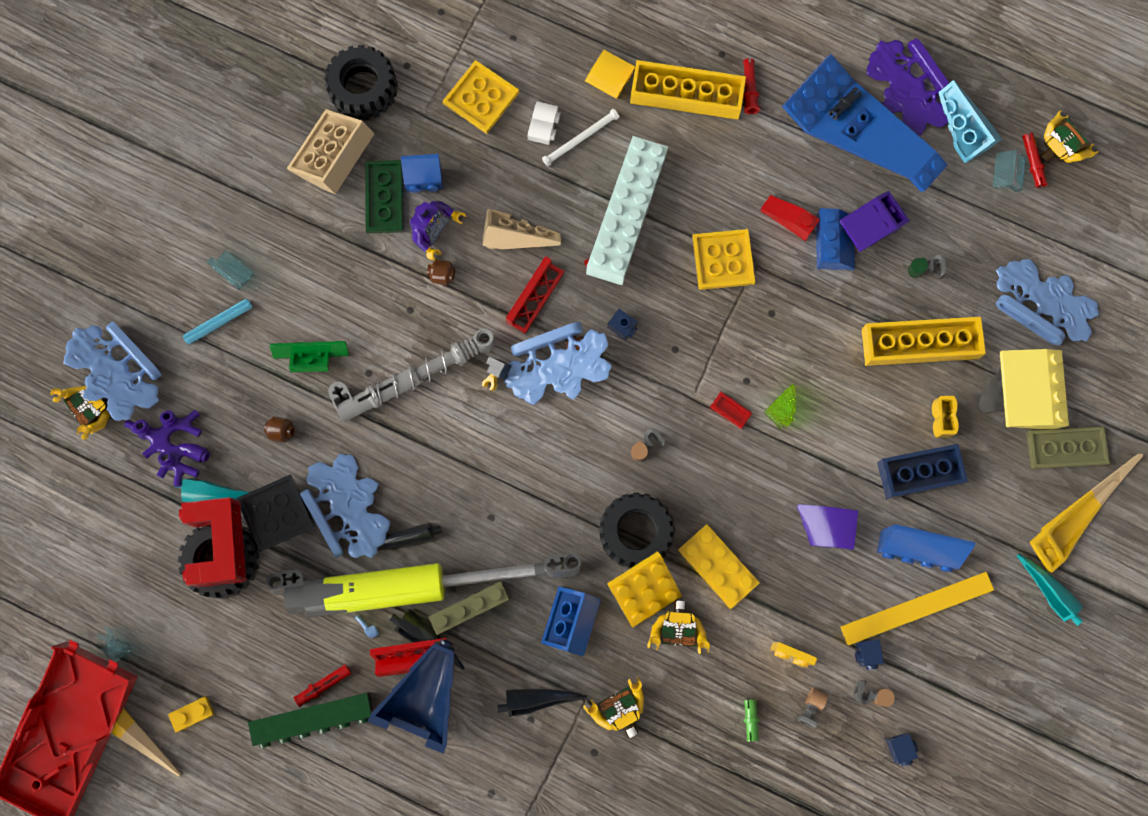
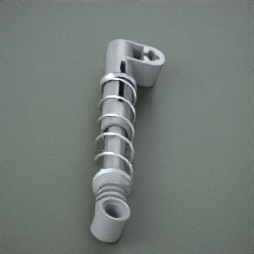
M480 329L472 336L473 339L468 338L469 341L464 340V343L455 342L451 344L449 352L442 348L441 356L433 360L426 356L425 364L417 368L410 365L408 369L398 374L394 373L393 377L383 382L377 381L375 386H367L365 391L355 396H352L344 383L335 382L329 387V396L344 423L372 408L381 407L382 403L392 398L397 399L399 394L409 389L414 390L415 386L421 384L420 380L422 379L430 382V375L438 371L446 374V367L454 363L463 366L470 359L469 356L473 358L474 354L478 355L479 351L480 353L492 351L495 347L493 333L488 329ZM483 338L490 339L487 343L480 342ZM340 391H341L342 396L345 398V401H343V402H342V400L340 399L339 394H338V392H340Z

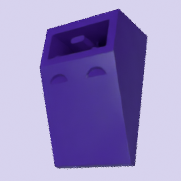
M887 191L842 218L839 222L859 252L896 233L910 220L890 191Z

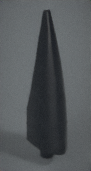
M429 522L386 536L384 544L377 548V551L435 541L434 535L442 533V528L440 525L432 527Z
M410 609L402 619L395 614L389 619L397 625L395 631L412 643L442 639L431 626ZM454 653V665L464 670L465 667Z
M549 689L506 690L507 704H499L497 708L498 713L508 712L509 717L527 715L554 705L587 699V695Z

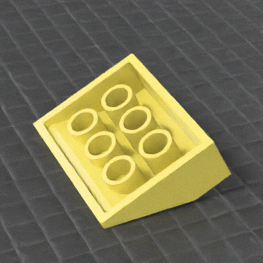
M1062 350L1000 351L1006 427L1049 430L1069 426Z

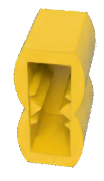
M940 396L933 401L932 414L935 418L933 433L936 438H950L958 432L959 424L955 415L957 412V401L954 396Z

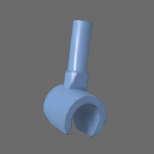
M360 615L355 617L369 638L379 635L375 625L368 627Z

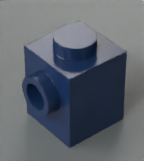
M621 309L617 310L607 325L608 329L625 341L628 337L632 338L638 330L636 328L637 321Z
M880 639L856 642L857 651H855V659L860 666H866V670L878 669V664H884Z
M902 733L886 739L894 763L907 766L912 764L914 759L918 758L916 753L918 752L916 742L911 740L910 734Z

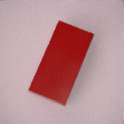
M723 392L719 393L710 406L712 410L740 429H742L752 415V412Z

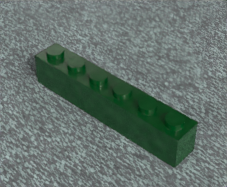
M370 692L250 721L248 726L252 746L259 745V749L271 746L272 741L279 740V744L291 741L292 736L298 735L299 739L311 736L310 732L318 730V733L321 734L331 731L330 727L338 725V729L349 727L350 722L358 721V724L368 722L371 713L374 711Z

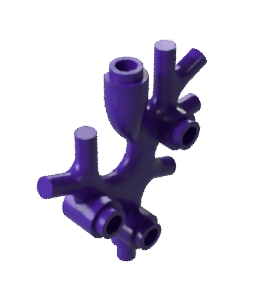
M170 410L164 411L160 415L162 426L158 429L151 428L145 420H138L136 422L126 420L124 424L125 427L131 429L132 433L137 434L140 439H148L150 441V447L142 453L147 459L154 453L161 452L158 456V462L161 467L156 476L163 479L167 471L173 470L174 487H181L184 474L197 478L200 473L199 470L181 463L182 457H188L200 463L207 462L210 452L207 448L193 443L173 445L170 442V436L178 430L200 437L202 430L191 425L200 416L196 410L184 418H177L174 412Z

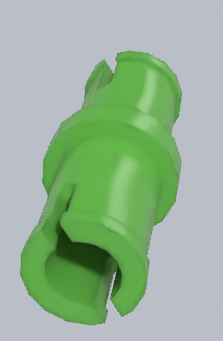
M744 700L745 719L743 720L746 723L747 742L760 741L758 731L760 718L757 717V700Z

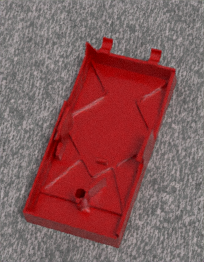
M69 639L70 642L66 641L51 647L53 655L38 690L27 703L0 766V799L33 816H74L138 678L137 675L119 667L117 662L111 659L108 662L80 648L79 643Z

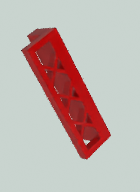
M545 256L505 318L506 323L526 335L565 271L553 265L552 260ZM549 269L559 273L556 279L547 280L546 274ZM546 285L547 293L538 296L537 288ZM537 300V309L528 312L526 306L528 302ZM527 316L528 323L524 328L516 324L519 317Z
M441 639L370 649V656L375 660V675L383 677L408 673L410 667L436 641H441Z

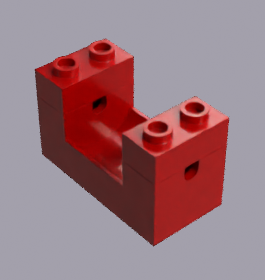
M229 497L181 503L179 519L182 521V524L194 528L211 526L214 561L185 564L182 576L186 585L205 587L246 582L241 502Z

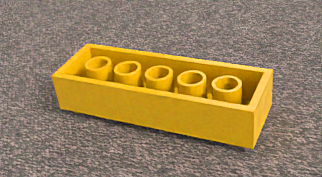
M636 60L630 104L738 120L742 107L746 76Z
M981 317L867 323L862 328L865 366L979 359L986 354Z

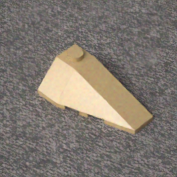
M492 209L487 211L483 246L489 249L558 246L561 244V235L558 232L542 226L533 227L524 219L521 222L511 218V214Z

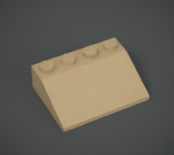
M326 109L287 169L319 188L336 194L374 136V133L363 121Z

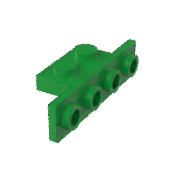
M346 341L270 344L273 359L290 358V373L325 372L329 370L330 357L349 356Z

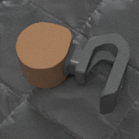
M656 429L647 430L644 435L645 442L639 441L633 445L631 449L632 459L638 462L645 460L648 448L653 447L651 441L653 435L662 447L665 445V439Z
M865 680L856 682L853 694L856 702L869 704L873 701L874 704L885 707L893 704L895 696L891 690L880 688L874 692V690L868 689L866 696L862 697L866 682Z
M813 687L805 701L807 708L801 715L797 716L796 720L812 729L816 728L817 722L813 720V716L817 714V711L823 710L828 700V695Z

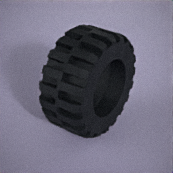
M358 45V48L350 46L346 51L343 49L339 51L337 57H332V64L327 65V73L324 75L325 87L332 104L343 115L349 117L352 115L353 118L360 120V117H363L364 120H370L369 117L371 116L376 118L380 116V112L385 113L388 110L387 106H392L394 103L393 97L397 96L396 87L398 86L393 66L388 57H385L384 53L380 50L375 51V48L371 46L365 48L364 45ZM369 72L378 77L376 85L366 93L354 94L345 89L349 78L356 73Z
M633 492L630 495H622V497L612 501L601 518L599 537L602 547L609 555V558L622 567L625 566L631 569L657 551L663 558L673 544L675 533L673 517L669 514V509L666 505L660 503L661 500L658 498L650 497V494L645 493L643 495L639 494V492ZM631 513H642L648 516L655 526V536L652 543L643 549H631L620 540L618 534L619 524L625 516Z
M211 526L197 527L192 530L194 533L192 536H186L184 540L187 543L185 546L181 545L179 551H182V556H178L177 562L181 563V567L178 568L179 574H182L183 570H185V564L203 562L205 552L213 545ZM243 531L246 582L205 587L189 586V589L199 593L201 596L223 599L239 594L241 589L245 590L249 586L248 582L254 580L256 575L253 573L259 567V564L256 563V559H259V552H256L255 548L257 546L251 540V536Z

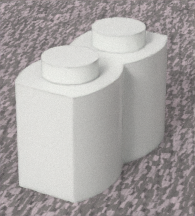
M536 102L528 131V140L549 145L551 140L554 141L556 130L553 128L555 123H559L561 115L558 112V106Z

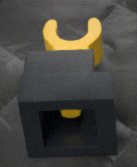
M489 356L486 363L489 364L487 372L490 375L483 381L482 386L487 387L489 382H491L490 390L495 391L497 389V377L505 379L511 369V365Z

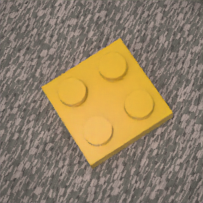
M773 642L770 649L775 652L774 656L784 660L791 658L793 659V664L800 667L808 668V665L815 666L817 660L812 655L780 642Z

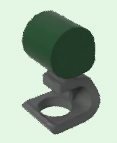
M942 255L933 256L928 263L925 258H916L908 266V274L913 278H919L925 271L932 272L934 264H937L938 279H941L946 273V260Z

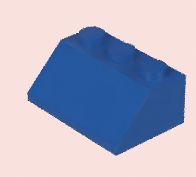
M819 209L816 215L820 219L816 226L817 269H855L854 243L839 222L849 213L840 209Z
M558 586L541 644L584 657L601 599Z

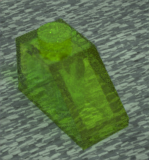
M792 383L764 412L779 429L783 425L788 427L795 420L792 417L796 413L795 385Z

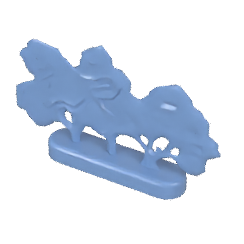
M1031 259L1012 261L1006 267L1000 266L999 269H996L999 276L996 283L997 288L1001 292H1013L1016 300L1008 295L999 297L996 306L1002 312L1053 345H1061L1065 339V333L1058 327H1064L1072 341L1088 340L1092 330L1086 319H1092L1099 315L1098 304L1085 295L1073 296L1074 284L1069 275L1061 276L1059 279L1049 277L1046 282H1041L1038 276V268ZM1017 286H1021L1023 289L1022 297H1020V293H1017ZM1031 300L1038 305L1036 313L1022 304L1023 301ZM1040 314L1051 315L1053 317V324L1042 318ZM1061 319H1065L1064 323H1059Z
M113 321L106 325V330L113 337L112 341H106L101 338L102 330L99 326L91 325L86 329L76 328L72 332L73 338L67 342L64 364L75 369L89 368L91 370V374L85 378L87 389L83 393L84 399L97 401L103 397L108 398L107 410L116 421H121L122 419L129 420L134 412L135 405L149 409L159 401L157 397L159 387L154 384H146L142 381V376L146 373L155 381L162 376L161 373ZM96 338L100 340L99 342H94ZM103 344L104 347L106 345L108 347L100 350L96 349L95 345ZM120 345L128 354L121 361L115 360L111 355L112 348ZM106 350H109L108 355H105ZM130 359H133L141 368L139 372H129L127 362ZM138 379V383L133 384V381Z
M575 322L511 346L514 356L529 354V358L525 363H520L519 361L509 362L511 369L504 380L506 387L512 388L515 396L524 399L532 405L536 404L543 397L547 384H553L555 391L559 393L565 392L569 398L574 400L582 390V378L591 380L594 383L606 380L609 376L611 364L604 358H600V355L608 346L605 333L599 334L591 329L581 341L574 340L573 336L583 332L581 322ZM565 339L569 340L568 349H555V343ZM575 345H578L580 349L576 350ZM549 346L551 350L550 358L546 360L536 358V350ZM531 361H534L533 370L528 372V364L530 365L532 364ZM525 365V369L522 371L521 367Z
M339 454L333 462V467L322 462L308 467L309 474L307 475L306 482L308 485L317 487L320 492L315 499L308 489L300 492V495L335 558L344 554L339 544L340 538L350 541L348 553L351 557L358 558L366 555L373 558L377 554V548L384 544L391 522L381 514L367 513L366 508L372 505L374 500L373 492L377 490L379 483L370 478L357 480L356 475L359 467L354 456L349 454ZM326 488L329 489V491L324 494L323 491H324ZM329 500L331 512L324 516L317 503ZM334 516H340L344 522L342 530L333 532L327 520ZM349 524L350 527L348 529H345V526ZM350 530L357 531L358 536H350L346 532ZM356 539L358 542L353 543L352 540Z

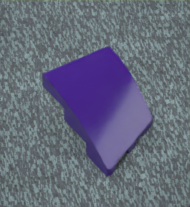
M797 505V510L803 521L802 524L808 535L807 538L810 546L854 550L858 518L857 510Z

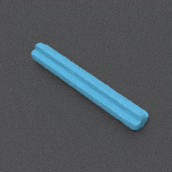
M244 299L183 335L184 341L187 344H191L252 308L251 302L248 299Z

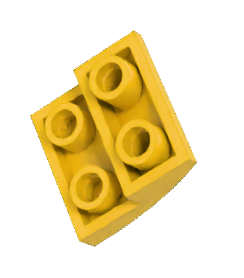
M603 50L585 82L618 99L622 89L634 72L635 66Z

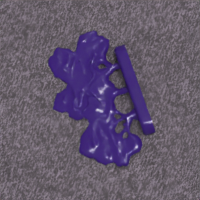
M917 38L911 40L908 43V49L913 57H907L903 55L904 46L901 41L894 40L887 43L881 40L876 45L877 50L871 53L869 58L870 64L867 66L866 74L875 80L889 81L890 87L884 91L885 101L882 102V105L891 113L903 112L902 122L918 136L922 135L926 128V123L939 128L947 124L948 119L944 113L943 106L936 99L939 91L950 83L923 44ZM904 59L903 61H908V63L901 65L897 64L896 60ZM916 62L925 73L919 78L914 77L910 72L911 64ZM928 78L936 90L926 91L924 80Z

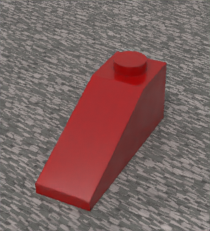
M772 195L769 196L760 209L761 212L804 241L808 239L820 219L805 209Z

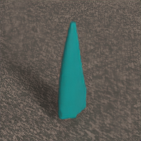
M190 478L183 479L181 487H177L182 488V502L229 497L236 500V498L249 493L248 491L231 489L206 480Z
M1017 554V558L1034 579L1050 607L1064 622L1071 619L1077 626L1080 625L1083 620L1079 617L1078 613L1084 605L1047 571L1023 555Z

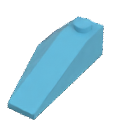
M955 80L939 91L943 110L948 119L949 131H951L954 140V148L964 163L986 152L1002 140L993 125Z

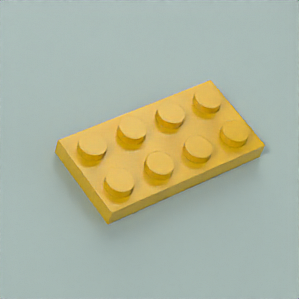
M707 524L677 550L729 609H732L759 584V581Z

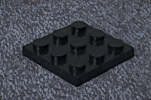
M291 474L236 498L237 501L241 502V512L259 552L315 528Z

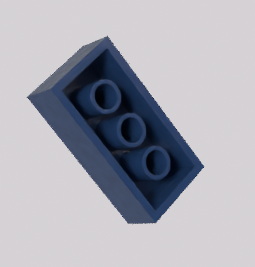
M958 444L883 458L877 462L886 500L958 486L968 482Z

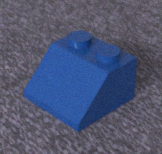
M439 154L401 156L406 191L418 193L420 190L435 192L443 189V172Z

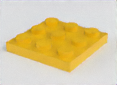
M475 60L444 98L443 104L488 134L517 97L519 89Z
M748 229L692 235L699 290L755 284Z
M658 551L607 583L632 628L682 596Z

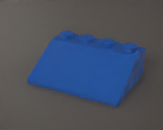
M895 524L881 530L877 553L882 554V557L894 560V557L901 558V562L913 564V562H919L922 567L933 568V566L940 567V571L952 573V570L960 569L975 547V542Z

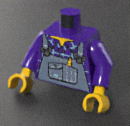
M424 201L415 208V214L410 220L412 240L424 252H427V258L430 260L436 259L434 253L441 256L440 250L431 249L430 247L450 220V216H452L453 221L460 224L462 222L459 221V216L466 217L465 213L454 211V208L442 201H432L430 204Z

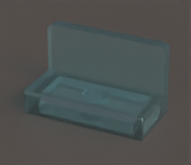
M1012 150L996 154L993 187L995 189L1009 187L1014 192L1022 191L1026 157L1021 152Z
M227 251L217 260L211 257L207 261L211 268L239 291L254 275L252 271Z

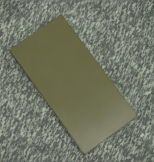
M1105 426L1032 430L1026 432L1031 470L1110 464Z

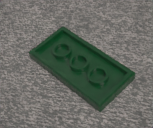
M401 160L365 161V226L367 234L404 232L403 171Z

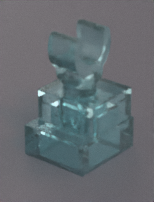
M105 627L107 631L106 637L97 633L98 639L107 643L101 649L106 654L105 656L108 660L111 659L117 662L132 647L127 642L114 639L113 630L110 627Z

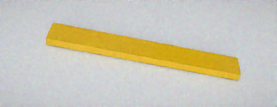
M983 572L840 626L847 645H851L994 591L987 572Z

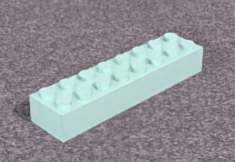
M635 136L632 137L587 264V275L623 285L666 159L667 146Z

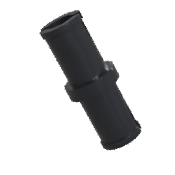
M852 88L845 97H841L838 103L829 110L830 117L836 112L832 119L837 120L845 111L852 108V104L862 96L861 91L854 95L858 88Z

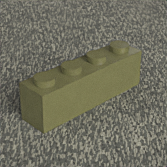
M500 581L429 616V619L436 634L441 635L510 601Z

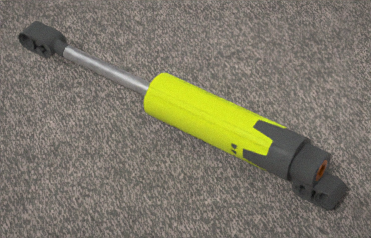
M570 553L550 556L544 563L443 575L442 566L439 563L309 580L299 570H288L269 574L266 578V585L273 594L284 595L285 609L289 614L306 613L307 617L311 618L443 601L445 598V587L545 574L551 579L574 577L581 573L582 561L579 555ZM570 562H576L578 566L575 568H570L568 564ZM551 565H555V570L551 569ZM276 581H281V583L277 587H273V584Z

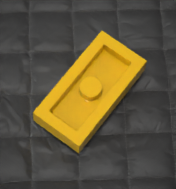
M207 696L168 714L175 733L215 715Z

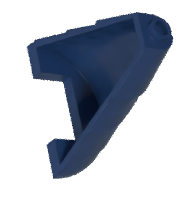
M445 639L436 641L410 667V671L371 713L368 722L386 730L390 724L426 739V747L444 754L447 746L451 688L453 687L455 648L452 646V643Z

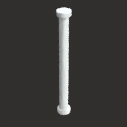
M610 110V113L550 155L542 157L545 165L549 167L551 162L612 120H617L619 115L616 110Z

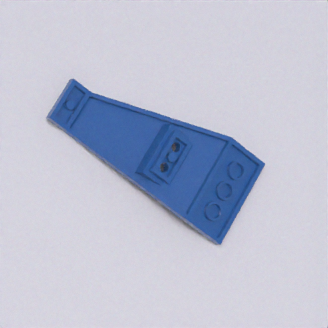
M832 54L823 60L782 105L784 110L806 134L910 179L920 192H924L948 165L937 151L861 87ZM852 88H858L854 95L861 91L862 96L852 104V108L845 111L837 120L832 119L836 112L830 117L829 110L838 103L841 97H845Z

